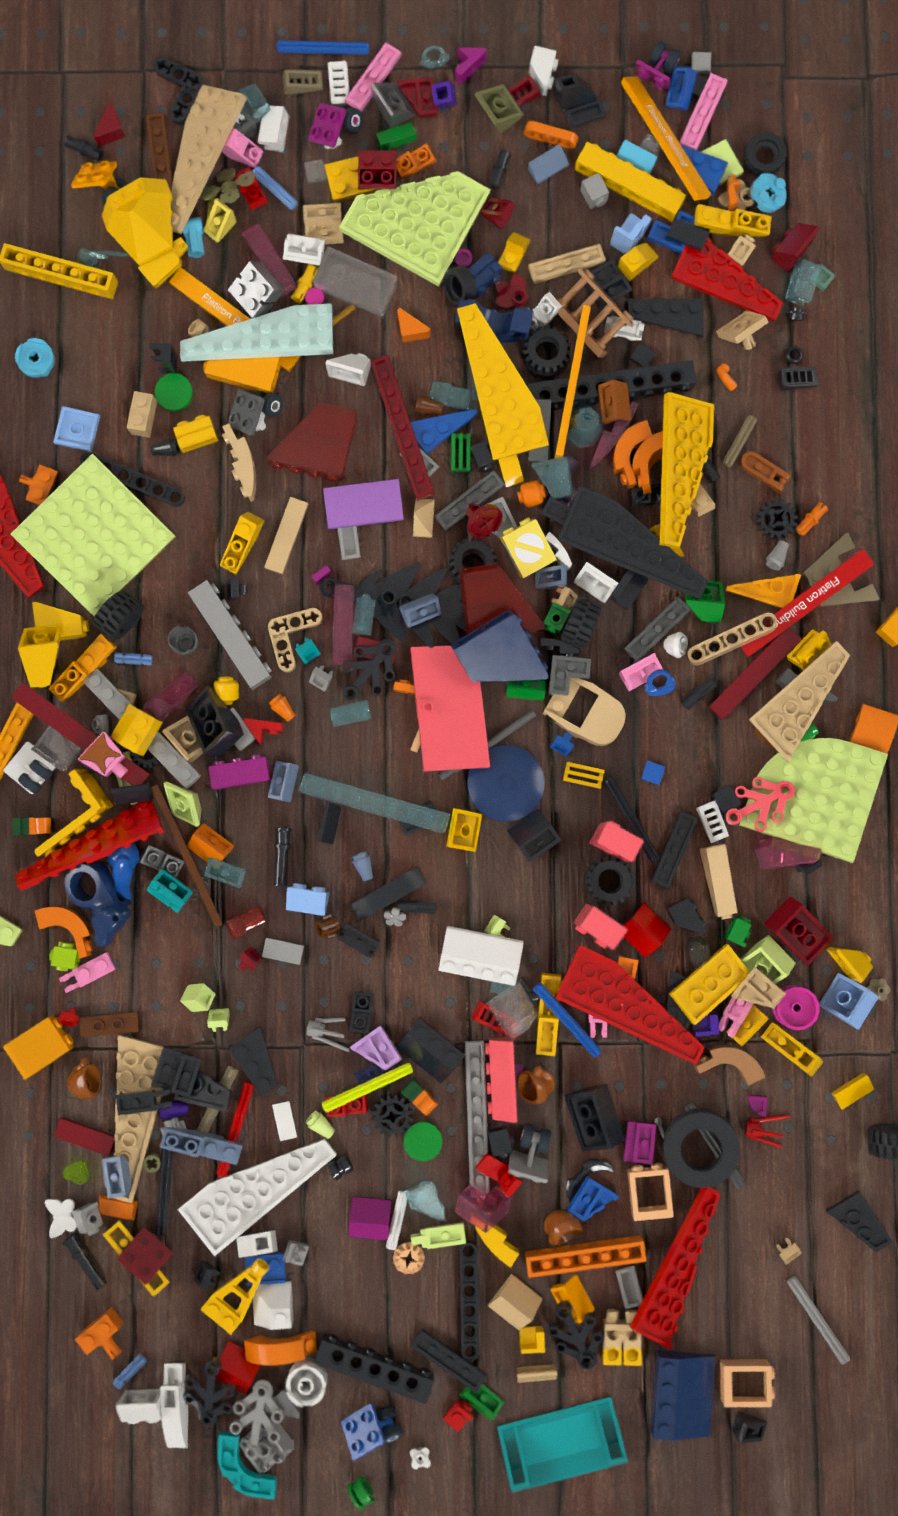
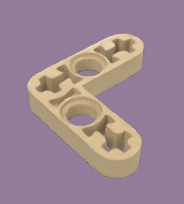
M310 608L274 618L269 622L268 630L276 660L283 672H291L296 666L288 634L320 625L323 616L318 609ZM311 613L319 615V617L316 618V622H313L312 619L306 620L308 624L304 625V619L302 615L305 614V618L311 617ZM298 617L301 620L298 627L290 625L292 618ZM283 620L287 621L288 630H286L285 626L280 627L279 632H276L275 629L272 630V627L275 626L274 623L278 622L279 625L285 624ZM281 640L287 642V648L283 651L277 649V643ZM290 652V655L286 656L288 661H292V664H289L290 668L287 669L285 666H282L285 661L283 656L279 657V654Z

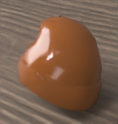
M82 1058L80 1064L73 1068L67 1079L69 1092L79 1099L90 1100L94 1098L100 1089L101 1077L98 1067L90 1064L88 1058Z
M536 1066L533 1071L525 1070L521 1072L517 1078V1090L521 1098L531 1104L544 1103L555 1087L553 1074L548 1070H543L540 1066Z
M563 1209L551 1212L546 1217L543 1226L544 1231L549 1236V1243L556 1246L563 1245L583 1230L575 1216Z

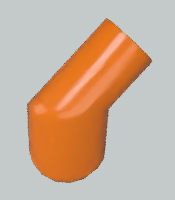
M723 363L721 366H718L717 374L729 391H732L737 387V383L727 373L730 371V367Z

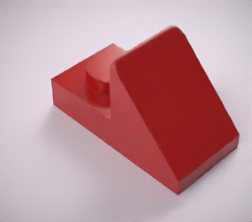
M244 718V723L261 745L263 744L265 730H267V734L278 735V732H284L285 725L283 723Z

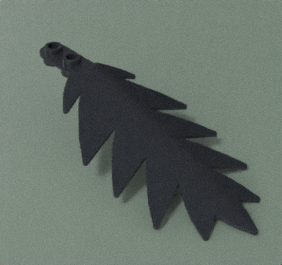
M420 562L389 575L377 584L375 583L381 576L382 569L368 576L360 586L326 578L321 581L319 589L326 597L355 604L358 613L369 625H372V614L389 633L402 643H405L404 618L399 607L429 594L435 595L448 568L445 567L431 574L410 589L409 587L421 566ZM459 583L454 584L435 595L438 597L442 614L410 628L429 648H433L430 623L443 637L453 644L460 639L456 626L467 633H471L498 617L495 613L486 610L496 597L480 596L460 602L467 592V587L461 589L459 588ZM329 585L332 588V590H326L325 586ZM344 590L349 591L350 595L346 596Z

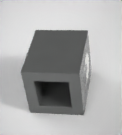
M242 108L233 129L236 128L250 139L258 132L256 123Z

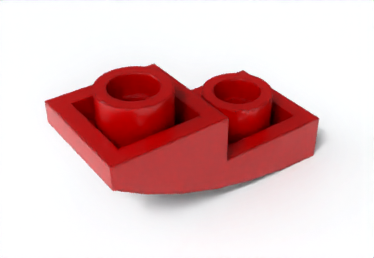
M248 167L238 172L236 176L233 177V179L236 181V179L239 178V175L245 174L247 171H251L250 168ZM254 178V182L249 186L237 185L251 210L268 202L256 178Z
M367 1094L326 1112L327 1117L367 1113ZM335 1096L325 1097V1101Z

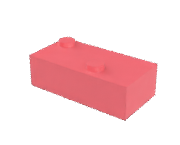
M611 820L610 822L599 823L589 843L618 859H622L624 862H633L644 840L621 829L619 824Z
M585 904L573 922L577 925L576 930L583 935L586 932L597 939L595 943L604 949L608 946L614 950L627 931L626 928L588 904Z

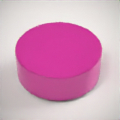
M318 288L309 289L305 295L307 305L323 304V292Z

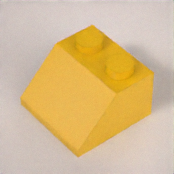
M129 704L113 731L111 738L134 753L144 756L163 722Z

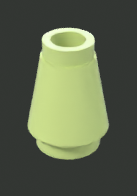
M314 1111L306 1120L308 1128L327 1139L335 1132V1129L321 1112Z

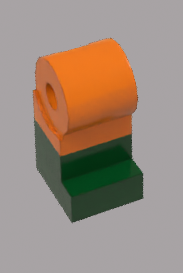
M12 818L13 836L51 833V818Z
M414 1077L401 1090V1094L408 1098L426 1116L438 1105L436 1100Z

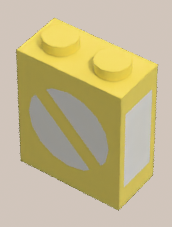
M529 517L520 521V526L514 529L512 526L504 530V535L500 536L521 578H525L557 560L537 520H530Z

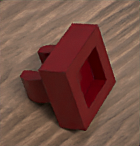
M251 946L239 956L242 962L238 967L242 971L246 968L252 971L264 960Z

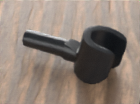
M520 978L519 981L525 988L529 1001L539 1000L540 997L534 990L531 991L524 978Z

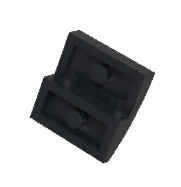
M614 259L590 271L595 276L593 280L613 301L632 291L624 273L621 274ZM588 282L584 285L590 296L595 290ZM601 296L594 302L599 309L607 305Z
M163 1046L151 1085L170 1089L172 1093L190 1097L202 1059Z

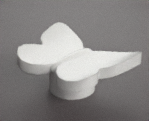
M47 1199L45 1201L47 1209L54 1215V1221L49 1232L50 1238L61 1235L65 1230L72 1232L77 1228L72 1214L75 1208V1202L72 1199H66L63 1202L58 1199Z

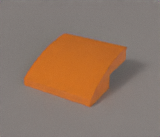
M862 704L856 718L857 723L850 742L887 754L897 729L898 715Z

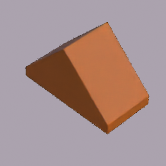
M399 307L397 313L402 343L429 338L431 335L430 328Z

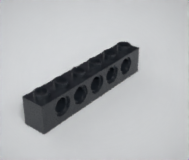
M334 1334L323 1335L314 1362L320 1366L424 1404L427 1403L434 1383V1374L427 1368L419 1369L413 1367V1364L410 1362L397 1361L393 1356L378 1354L369 1347L364 1349L353 1341H342ZM340 1350L343 1352V1355L338 1357L333 1352ZM359 1357L362 1361L354 1363L352 1358ZM378 1364L380 1369L373 1370L370 1365ZM395 1370L399 1375L392 1377L389 1375V1372ZM414 1377L417 1379V1382L411 1384L407 1379Z

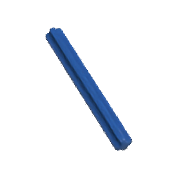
M279 40L277 42V50L279 53L369 54V43Z
M541 982L536 984L533 988L534 992L593 1057L600 1055L601 1049L547 988Z

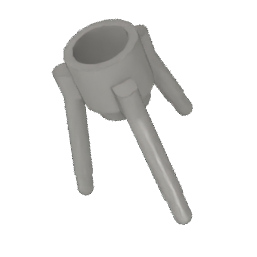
M315 1018V1021L309 1020L307 1027L308 1036H312V1039L322 1041L346 1052L350 1051L349 1048L321 1037L325 1034L344 1038V1034L325 1030V1025L322 1023L344 1022L345 1018Z

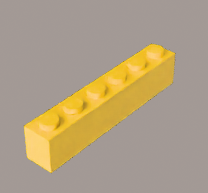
M587 142L576 161L575 170L588 177L599 173L606 187L673 222L684 203L686 194L680 189L673 188L667 185L665 181L650 176L645 170L635 168L628 161H622L615 154L602 150L597 144Z

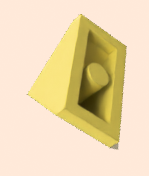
M219 199L208 200L206 225L203 231L218 243L233 227L236 219L232 209L222 204Z

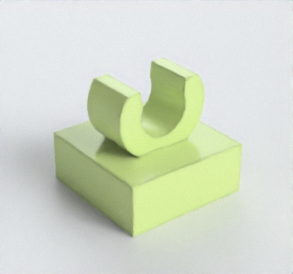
M494 915L484 931L491 935L504 937L500 934V931L503 928L510 930V927L505 924L504 920Z
M229 1008L209 1010L208 1028H212L216 1032L217 1027H223V1030L226 1031L230 1016Z

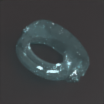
M429 46L424 50L420 64L426 68H437L446 64L451 57L449 54H446L442 47ZM431 50H438L441 53L440 59L436 61H431L426 55Z

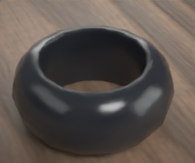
M798 347L789 348L786 351V360L791 364H798L803 358L802 350ZM790 352H797L799 359H792L789 355Z

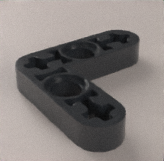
M159 57L153 64L157 76L182 88L170 110V117L175 125L183 126L202 85H205L204 80L200 74L165 57ZM164 65L166 66V69H165V68H162L161 70L159 69V66H160V67H163ZM177 72L184 73L181 79L174 78V75ZM197 81H199V85L195 84V86H193L192 82L196 83ZM185 96L192 97L190 103H184L182 100ZM180 113H182V117L179 116L178 118H176V114L179 115Z

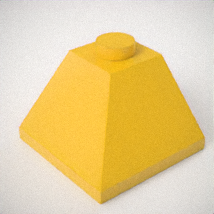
M835 947L826 948L847 977L853 981L863 982L873 968L870 963L871 958L865 952Z

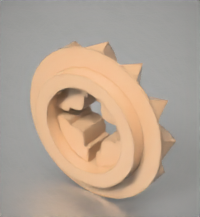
M405 1242L396 1248L393 1262L397 1270L404 1274H414L421 1269L424 1264V1253L419 1245ZM411 1251L414 1261H410L408 1266H406V1259H403V1257H407Z

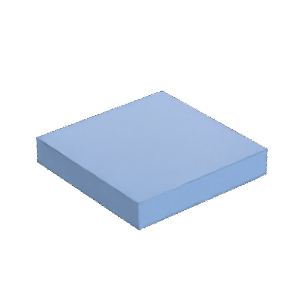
M62 406L53 442L57 445L92 452L100 415Z

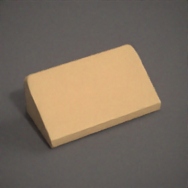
M554 1364L516 1368L518 1383L557 1379V1370Z

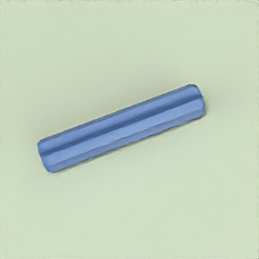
M256 166L252 172L256 174V179L290 210L297 206V200L260 166Z

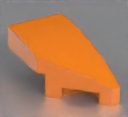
M735 174L729 176L727 183V205L729 211H735L738 206L735 191L739 190L740 180L736 179Z

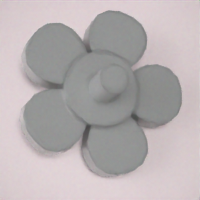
M392 908L391 912L385 911L386 924L401 926L403 920L406 919V914L400 913L398 908Z

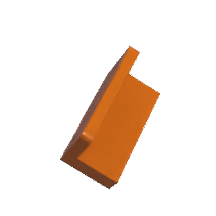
M204 823L195 831L187 845L188 849L215 869L220 867L224 858L234 847L232 843Z

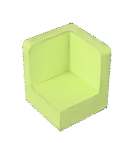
M204 983L188 985L180 1002L192 1012L208 1011L216 994Z

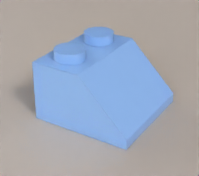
M838 973L819 1006L859 1030L879 997L866 987Z

